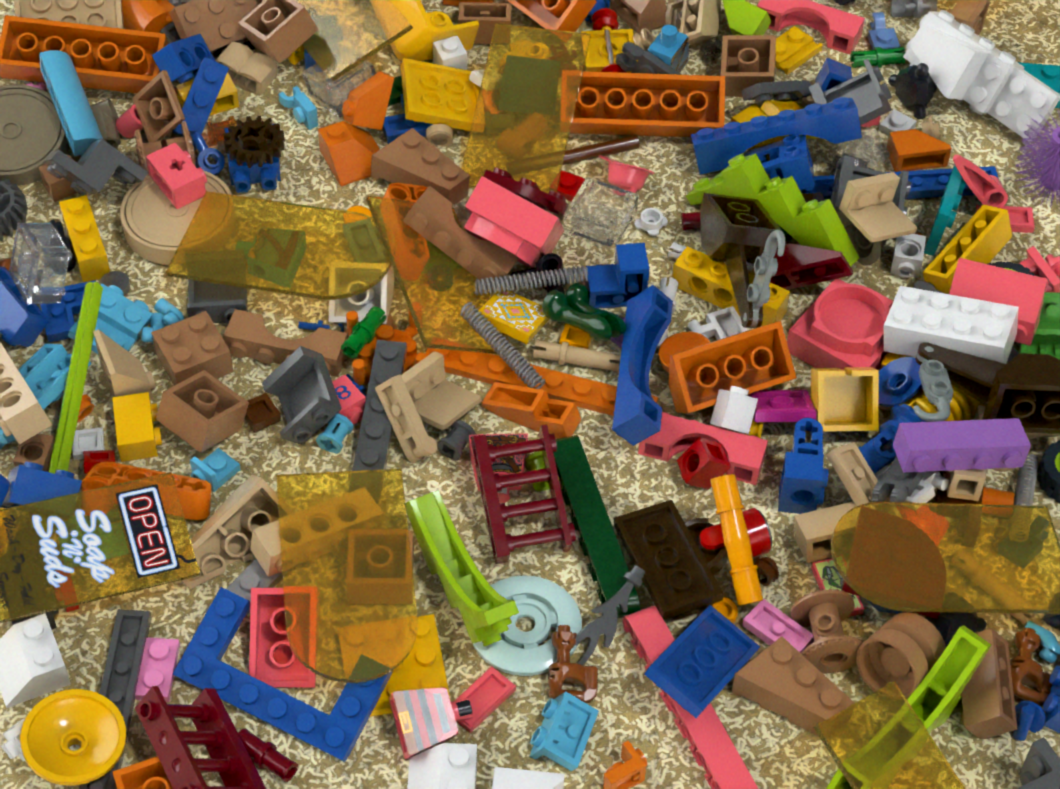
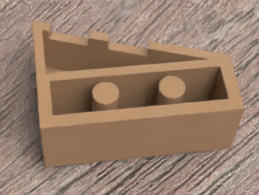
M413 128L372 155L371 177L379 180L383 178L392 183L431 186L452 202V207L468 196L470 175Z
M782 636L735 673L731 692L739 697L744 696L760 704L759 707L767 711L771 710L787 718L789 722L825 740L849 721L854 702Z

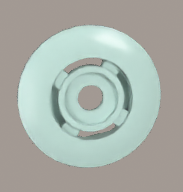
M514 576L492 584L491 587L499 595L507 600L515 601L519 613L510 617L512 623L507 625L509 630L500 633L502 640L487 646H483L482 641L473 643L475 650L485 662L505 673L533 676L548 672L550 664L557 662V650L553 646L551 639L541 646L538 645L547 639L551 627L556 628L555 632H557L559 625L570 626V632L576 634L582 630V618L575 600L558 584L536 576ZM522 617H529L535 622V627L531 631L523 632L516 627V621ZM574 645V647L571 649L570 657L576 650V645Z

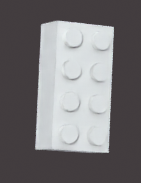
M900 286L884 323V351L916 357L919 345L928 342L950 350L1006 364L1017 335L1019 307Z

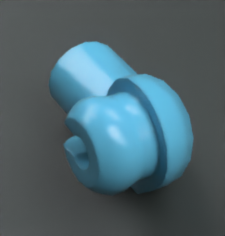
M164 298L156 302L154 309L158 313L165 315L163 317L165 326L184 320L182 312Z
M152 314L150 320L151 327L142 328L141 338L143 342H152L153 344L151 332L165 327L163 323L164 314Z
M1029 620L1025 628L1034 629L1041 639L1040 645L1043 648L1039 653L1040 658L1054 663L1058 654L1060 655V644L1052 632Z

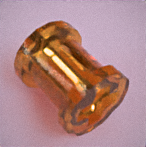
M229 116L228 120L218 123L206 122V130L212 146H216L219 141L225 140L224 128L237 126L234 116Z

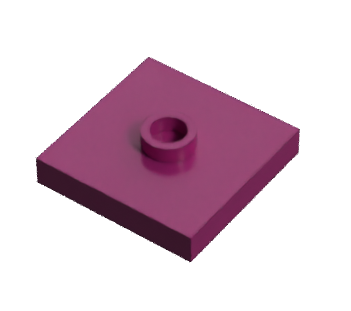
M759 390L748 394V396L758 399L753 416L755 422H798L803 418H813L816 420L817 412L807 390Z

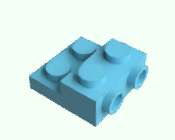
M101 284L103 292L95 330L99 329L129 352L141 336L142 328L149 325L153 313L149 312V307L140 300L133 302L124 297V293L119 287L115 285L107 287ZM79 318L68 333V337L75 340ZM93 338L91 350L98 354L95 339Z

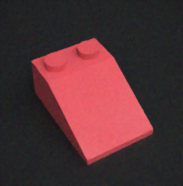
M251 588L250 676L272 687L315 688L320 616V590L318 588Z

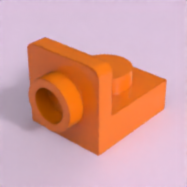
M629 740L622 743L621 758L624 763L617 762L604 773L603 789H630L645 781L647 760L643 752L639 748L634 749Z

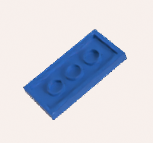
M709 605L649 666L644 675L679 703L682 708L697 718L734 678L735 673L743 668L753 657L760 646L714 607Z

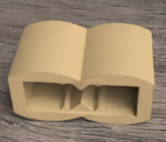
M231 42L215 60L229 67L228 74L233 84L259 96L277 76V63L272 58L261 53H254L247 45L238 42Z

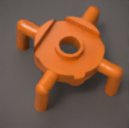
M416 304L409 306V326L404 331L393 329L390 325H381L377 329L373 341L367 343L359 353V359L352 362L353 380L359 386H365L369 382L377 340L407 343L403 373L427 357L425 353L417 354V344L413 340V337L421 330L420 306ZM349 311L346 314L348 337L352 333L353 326L358 322V313L356 311Z

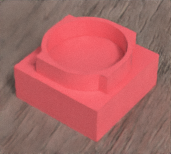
M483 176L465 205V208L471 214L464 226V229L477 239L490 241L518 257L517 262L530 268L535 267V262H538L540 256L553 252L564 232L558 217Z
M839 278L835 279L789 329L787 345L790 354L814 368H840L844 370V367H872L880 370L883 357L889 353L884 351V323L893 301L868 287L848 284Z

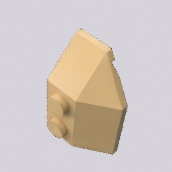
M669 0L667 3L666 24L664 26H675L678 32L689 37V44L710 40L718 35L721 0Z

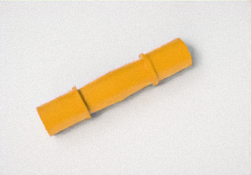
M729 474L712 478L710 481L717 508L716 515H720L724 544L732 569L729 571V574L732 576L738 606L763 601L757 574L758 566L754 565L750 538L742 513V509L745 508L741 502L736 475Z

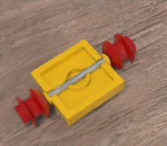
M609 8L597 10L592 15L594 31H581L585 71L631 73L632 71H624L620 66L616 65L615 60L617 54L623 53L622 46L628 41L634 43L633 29H618L617 14L614 10Z

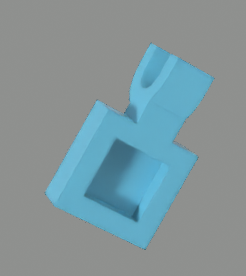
M298 86L292 88L293 96L291 97L286 96L284 92L278 94L279 102L284 107L293 108V114L298 123L303 122L309 130L318 126L317 108L304 92L301 93Z

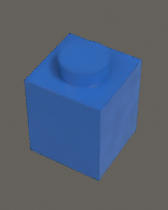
M826 58L815 82H818L823 92L853 78L851 67Z

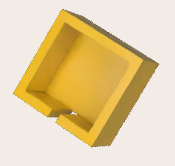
M844 367V370L840 368H811V400L817 412L816 420L822 425L823 432L878 431V369L872 367Z

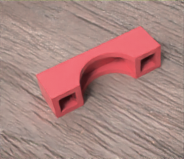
M760 0L757 7L768 12L772 21L768 27L769 29L780 31L791 25L809 26L818 30L825 37L828 48L851 54V51H854L862 36L865 18L810 0Z
M662 412L660 431L639 442L638 454L666 462L674 455L686 451L699 437L721 443L731 464V468L726 472V475L735 474L736 480L757 485L768 440L760 439L754 435L737 433L726 428L703 424L696 420L672 416L665 412Z

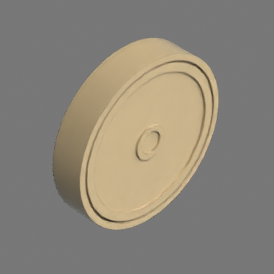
M204 171L207 178V183H205L206 196L176 209L152 178L146 176L142 182L135 183L127 191L121 203L120 217L128 245L136 254L148 261L173 266L187 265L186 255L219 252L231 239L236 226L234 200L228 186L217 176Z

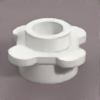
M647 208L641 212L640 219H636L634 225L637 229L647 231L650 236H656L659 234V230L667 225L668 220L658 209Z

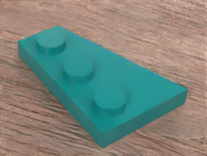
M955 164L945 187L924 254L935 255L945 228H951L957 214L954 211L958 209L962 198L960 194H962L966 185Z

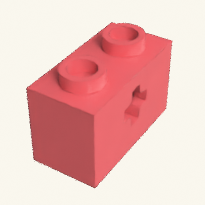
M176 142L146 156L149 176L176 209L206 196L205 183H207V178L204 171L200 167L196 168L190 154L186 150L182 151Z

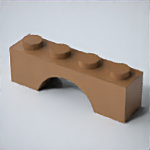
M431 186L425 190L403 219V222L479 280L483 278L485 281L486 277L488 279L492 277L494 280L495 276L503 278L519 259L490 241L480 240L466 233L454 219L452 202Z
M235 309L223 334V338L232 356L236 358L249 357L258 359L264 364H282L299 346L321 353L329 374L338 377L346 358L342 352L343 350H341V345L348 339V335L344 332L319 327L312 334L304 338L282 339L267 330L263 315Z

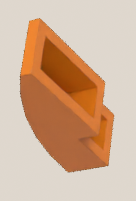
M494 382L481 402L483 408L497 416L539 432L541 425L547 424L549 434L554 433L557 439L572 436L581 421L576 403L549 399L546 390Z

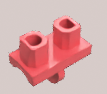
M1034 246L1027 249L1028 258L1019 264L1029 268L1034 276L1038 275L1048 279L1045 292L1060 293V256L1054 257L1052 254H1049L1044 260Z

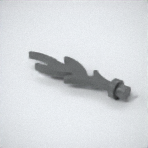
M634 565L631 572L627 571L623 576L627 581L623 587L609 600L591 610L592 613L601 612L602 615L587 624L577 634L576 646L586 637L589 638V642L584 654L576 663L585 664L594 652L601 634H604L603 646L607 648L610 646L617 629L616 606L619 604L622 612L626 613L628 611V599L633 586L640 588L643 583L641 580L645 574L643 569Z

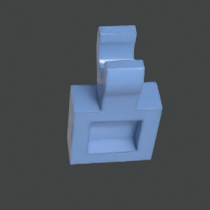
M872 13L874 22H870L872 30L868 31L867 36L872 50H874V47H881L882 49L900 48L894 28L886 29L884 13Z

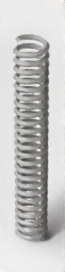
M582 265L581 268L573 266L572 270L568 267V269L563 268V270L559 268L558 271L556 269L554 271L550 269L549 272L541 270L540 274L536 271L535 274L534 272H531V274L527 272L526 275L518 273L517 277L515 274L513 276L509 274L508 278L504 275L503 278L495 276L494 280L492 277L490 279L486 277L485 281L483 278L480 281L476 279L475 295H478V288L481 295L483 294V289L485 294L488 291L491 294L492 287L494 293L497 292V289L500 293L501 285L503 292L506 291V287L507 291H510V283L513 291L515 290V284L518 291L520 286L523 290L524 282L527 290L529 284L530 288L533 289V280L535 288L538 287V282L542 288V278L545 287L547 286V280L550 287L552 281L553 285L556 286V278L559 286L561 279L562 284L565 285V276L567 284L570 283V277L571 282L574 284V274L576 282H579L580 275V280L583 283V272L585 281L588 282V268Z
M472 302L465 304L461 309L460 315L467 323L475 329L488 345H491V348H494V351L500 355V358L506 361V364L515 371V374H518V377H521V380L528 387L533 388L541 383L535 387L536 389L541 388L545 384V379H542V376L536 373V369H533V366H530L526 359L524 360V356H521V353H518V350L512 347V344L509 343V340H506V337H502L503 334H499L500 331H496L497 328L493 327L494 325L490 324L491 322L487 321L488 319L484 318L480 311L478 312V308H475L476 306L472 305Z
M1033 454L1027 455L1032 457H1026L1023 467H1019L1008 537L1009 542L1013 541L1018 544H1023L1028 539L1038 461L1036 460L1038 457Z

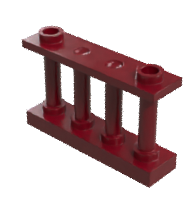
M547 424L541 425L538 433L539 439L499 446L488 444L486 434L473 436L471 446L495 564L508 562L510 553L514 552L516 548L561 541L563 552H568L572 547V542L576 541L573 523H568L553 454V452H557L554 433L549 434ZM542 451L544 469L499 476V473H493L492 462H496L497 458ZM548 481L551 493L550 499L505 506V503H499L497 492H502V488ZM548 511L555 512L558 527L556 529L512 536L511 533L506 534L504 522H508V518Z
M152 686L135 707L173 789H266L215 688H205L191 705L167 704L159 687ZM174 718L192 719L197 731H180ZM187 745H205L211 759L193 758ZM201 773H219L225 786H207Z

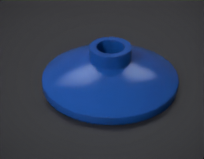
M914 357L898 358L885 365L879 371V405L885 407L900 405L911 399L921 389L922 384L918 373L920 365Z

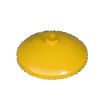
M69 689L56 692L38 702L25 718L20 735L23 757L28 766L38 776L49 782L68 786L92 782L108 773L122 756L126 744L125 721L117 706L99 693L84 689ZM72 745L81 746L80 749L76 751H72L69 749V747Z

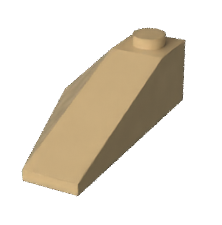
M252 474L224 501L177 554L182 555L186 560L196 558V562L186 563L178 557L180 569L172 571L189 589H192L223 574L226 566L241 559L245 563L253 559L252 551L250 550L252 530L291 516L294 513L263 478Z

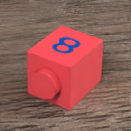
M343 375L332 381L342 408L338 414L346 416L353 424H357L362 420L366 397L346 375Z

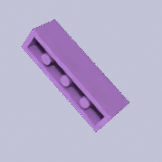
M1019 418L900 423L893 442V448L903 473L1023 467L1031 447Z

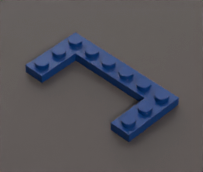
M220 587L173 675L201 690L215 688L221 700L345 762L393 672L361 655L331 714L328 715L221 661L249 610L251 602Z

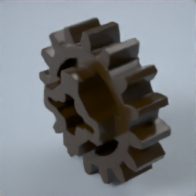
M247 116L246 122L238 119L236 120L237 126H229V133H224L225 152L229 154L230 160L236 159L239 166L244 162L247 163L248 168H251L253 163H257L259 167H263V162L265 161L272 164L273 157L280 158L281 151L285 150L284 131L280 130L279 123L272 125L271 118L262 121L261 116H258L256 120H252L250 116Z

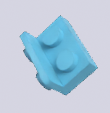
M566 691L555 699L550 698L542 710L541 715L544 717L542 725L536 729L531 738L530 744L533 745L529 757L536 760L544 755L570 771L578 768L599 711Z

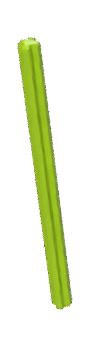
M87 282L84 289L48 471L54 474L56 470L68 471L94 338L93 331L96 328L103 287L98 282ZM40 513L41 525L47 533V519L50 516ZM54 523L52 535L56 532V525Z

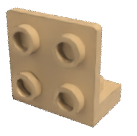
M894 172L851 180L847 183L839 209L870 242H878L916 233L917 226L892 202L900 178Z
M436 351L401 375L421 420L441 430L448 428L481 402L480 395L445 380L444 355Z

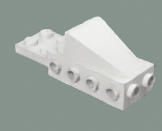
M940 10V12L929 11L919 23L920 28L916 35L908 42L907 50L903 58L911 62L909 66H918L920 63L927 64L930 77L944 97L947 99L965 100L970 104L969 108L980 115L984 113L990 114L1022 138H1029L1025 135L1024 131H1027L1026 134H1028L1029 132H1034L1033 128L1034 130L1037 128L1042 129L1035 121L1041 123V126L1046 123L1060 100L1059 93L1024 70L1025 67L1016 62V58L1013 55L1000 51L995 47V43L975 34L973 28L957 22L951 13L945 10Z

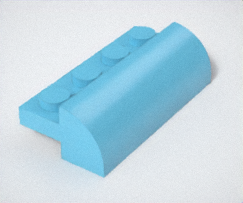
M50 50L40 52V70L74 156L80 155L82 157L92 142L103 139L75 66L71 57L63 51Z
M44 344L18 369L43 410L50 403L59 400L64 394L63 391L65 390L72 354H68L62 344ZM0 427V449H2L7 443H12L16 439L13 434L6 437Z

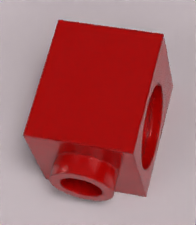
M701 437L676 460L681 470V476L686 484L707 490L712 487L710 479L723 476L731 468L722 444Z

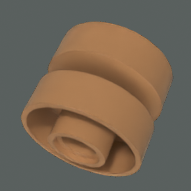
M902 612L894 615L860 645L856 655V663L862 679L871 690L885 699L903 701L908 699L946 649L941 634L931 622L918 614Z

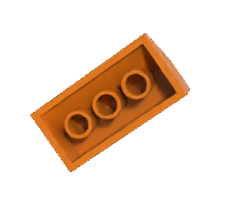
M781 321L670 355L668 385L676 412L689 414L713 406L716 403L719 389L730 391L731 385L749 390L748 394L796 379V373Z

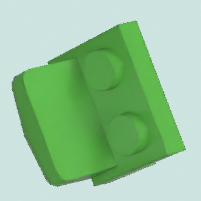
M1045 292L1040 320L1032 344L1029 346L1019 343L1020 353L1049 354L1060 359V293Z

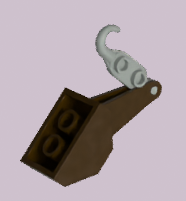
M704 193L700 207L701 247L711 260L725 262L739 308L742 326L744 328L761 327L763 321L762 306L769 301L771 276H775L778 268L777 259L773 258V256H775L777 250L778 256L781 257L784 254V233L758 199Z
M928 342L919 345L915 360L920 365L918 373L928 401L934 404L938 410L934 414L927 413L916 405L913 409L920 419L926 422L945 421L950 416L953 385L986 406L982 420L1019 418L1025 433L1060 434L1059 359L1049 354L1019 353L1005 364L950 350Z

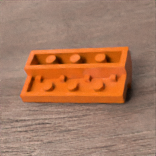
M122 0L124 28L160 33L161 29L172 22L169 12L175 6L168 0Z

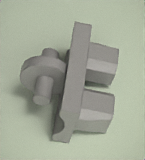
M891 0L890 13L892 17L914 16V18H921L923 15L928 14L929 11L937 12V0Z

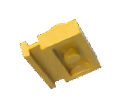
M793 26L776 38V68L783 70L786 75L790 74L822 51L823 44L815 43L814 38Z

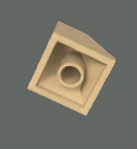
M99 329L93 331L101 368L112 396L118 397L149 392L150 400H153L151 389L156 388L151 371L145 372L138 358Z

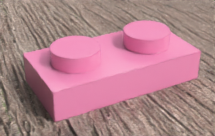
M765 599L760 601L743 619L742 626L769 646L782 636L802 654L804 649L814 642L811 632Z
M146 637L135 691L136 700H141L152 686H158L165 701H170L174 680L173 672L176 669L180 648L179 639Z

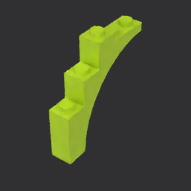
M756 153L746 157L744 154H739L728 161L729 166L721 173L714 176L712 180L705 177L693 184L694 189L686 195L690 205L702 203L704 193L758 199L777 225L788 232L800 245L842 252L850 266L860 258L830 199L820 202L814 199L806 203L793 176L784 179L777 176L769 179Z
M439 490L405 503V510L431 575L438 574L451 609L458 607L472 644L482 641L483 646H487L502 640L500 633L509 630L507 625L512 623L510 617L519 613L514 600H507L499 595L478 570L456 531Z
M966 626L959 627L946 649L911 696L868 743L841 763L826 789H886L900 766L917 755L931 731L947 721L962 697L960 694L992 645Z

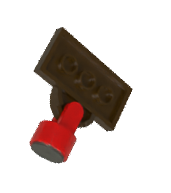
M672 500L614 518V527L633 564L645 571L642 581L663 620L723 601V591L713 575L724 567L728 558L721 523L713 525L709 523V518H695L684 522ZM756 508L742 511L750 538L753 558L769 553L772 548V536L766 518Z

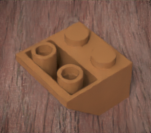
M610 0L611 9L639 34H641L643 28L651 31L666 24V0Z
M459 2L458 24L477 20L480 24L474 44H511V3Z

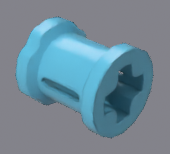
M337 413L327 422L328 425L325 431L316 438V442L321 449L335 454L340 453L345 436L350 434L354 428L353 423L346 416Z

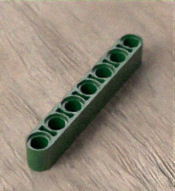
M574 435L556 439L557 452H553L557 473L562 484V496L566 506H570L571 513L569 515L575 531L578 530L580 534L578 541L584 556H587L590 563L587 566L593 582L596 581L599 589L596 591L601 604L613 597L627 582L623 576L629 570L579 436ZM633 586L629 595L628 611L626 613L622 612L620 605L616 606L617 618L640 611V603L635 586Z

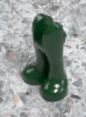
M580 283L572 284L568 288L566 295L558 290H552L544 298L542 310L547 318L557 323L569 324L589 333L590 337L595 341H608L611 337L617 338L626 331V324L618 315L589 305V291L587 287Z

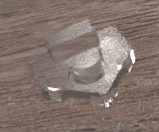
M876 128L862 130V138L834 144L829 151V159L840 162L842 157L846 155L855 158V166L881 172L890 156Z

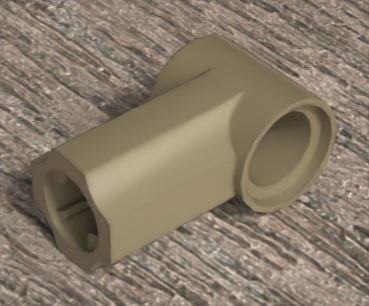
M106 99L91 105L90 107L103 139L118 150L117 147L121 144L116 127L118 114L110 99Z

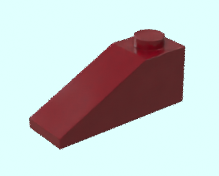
M787 244L785 245L783 256L777 255L778 250L775 256H773V258L777 259L778 268L775 276H771L770 283L790 290L853 275V270L842 252Z

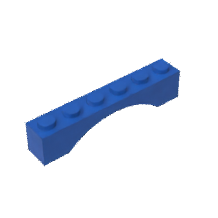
M840 97L834 99L831 103L822 105L814 103L796 111L783 110L778 115L769 117L757 116L748 122H730L725 124L724 127L717 129L704 128L695 134H691L697 167L701 175L725 169L729 166L728 161L731 158L744 153L747 149L762 141L777 136L792 134L810 135L838 144L860 139L862 134L858 108L853 98Z
M654 285L627 300L626 331L623 334L612 430L632 446L654 435L661 429L662 407L651 396L649 373L656 348L665 330L671 323L673 301Z

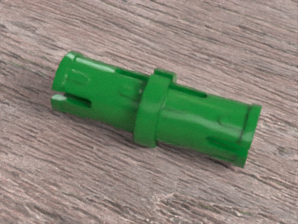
M874 47V50L851 51L850 61L854 62L852 63L853 68L865 66L863 61L869 59L872 66H878L879 68H882V65L904 64L906 60L903 58L905 49L904 47L894 49Z
M375 306L370 308L363 320L353 326L351 335L341 345V350H343L342 352L345 356L352 359L356 358L363 347L373 341L376 335L375 332L387 318L381 308Z

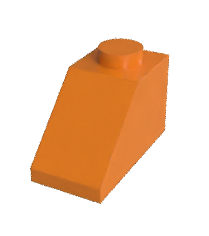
M379 71L349 92L348 99L345 100L342 108L343 119L352 125L382 130L394 77Z
M917 129L890 132L886 147L895 172L948 166L952 150L949 144Z

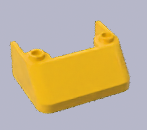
M370 0L394 54L400 61L403 58L417 61L433 59V42L453 36L459 37L465 50L473 48L480 25L478 20L453 25L450 17L441 11L426 13L421 0Z

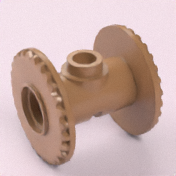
M186 121L181 122L182 137L144 144L140 130H135L139 166L148 171L146 156L175 142L182 151L186 150L190 154L193 164L196 166L194 147Z
M823 589L810 592L808 595H804L798 601H795L790 611L792 620L802 627H811L814 643L805 648L802 655L823 674L846 671V669L856 666L857 651L863 641L856 637L844 635L841 621L853 612L855 603L851 595L843 590L839 591V589Z

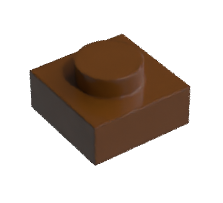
M267 393L247 400L249 405L244 419L253 432L281 421V413Z

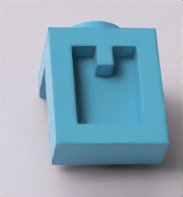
M220 448L213 451L203 461L195 456L190 460L191 477L208 481L213 492L241 470L240 464Z

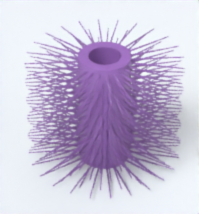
M1051 124L1049 125V130L1043 127L1042 131H1045L1044 134L1037 133L1036 131L1035 134L1037 135L1035 136L1040 138H1031L1032 135L1029 136V134L1034 132L1026 134L1027 131H1024L1025 135L1029 137L1023 139L1024 144L1027 145L1024 147L1029 148L1022 151L1020 147V151L1025 155L1018 157L1022 161V158L1028 156L1029 158H1025L1023 162L1029 165H1023L1020 168L1025 166H1033V168L1027 167L1031 169L1016 172L1017 174L1036 173L1028 174L1032 176L1019 180L1035 181L1026 186L1036 185V183L1041 184L1034 189L1035 191L1045 186L1040 193L1042 194L1047 188L1049 189L1047 193L1049 192L1050 195L1052 190L1053 199V191L1056 192V197L1057 195L1058 198L1060 197V127L1058 124H1056L1057 128L1054 129L1051 127Z

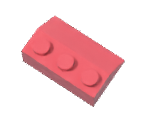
M959 258L949 294L1019 307L1017 335L1014 342L1031 346L1039 324L1048 279Z

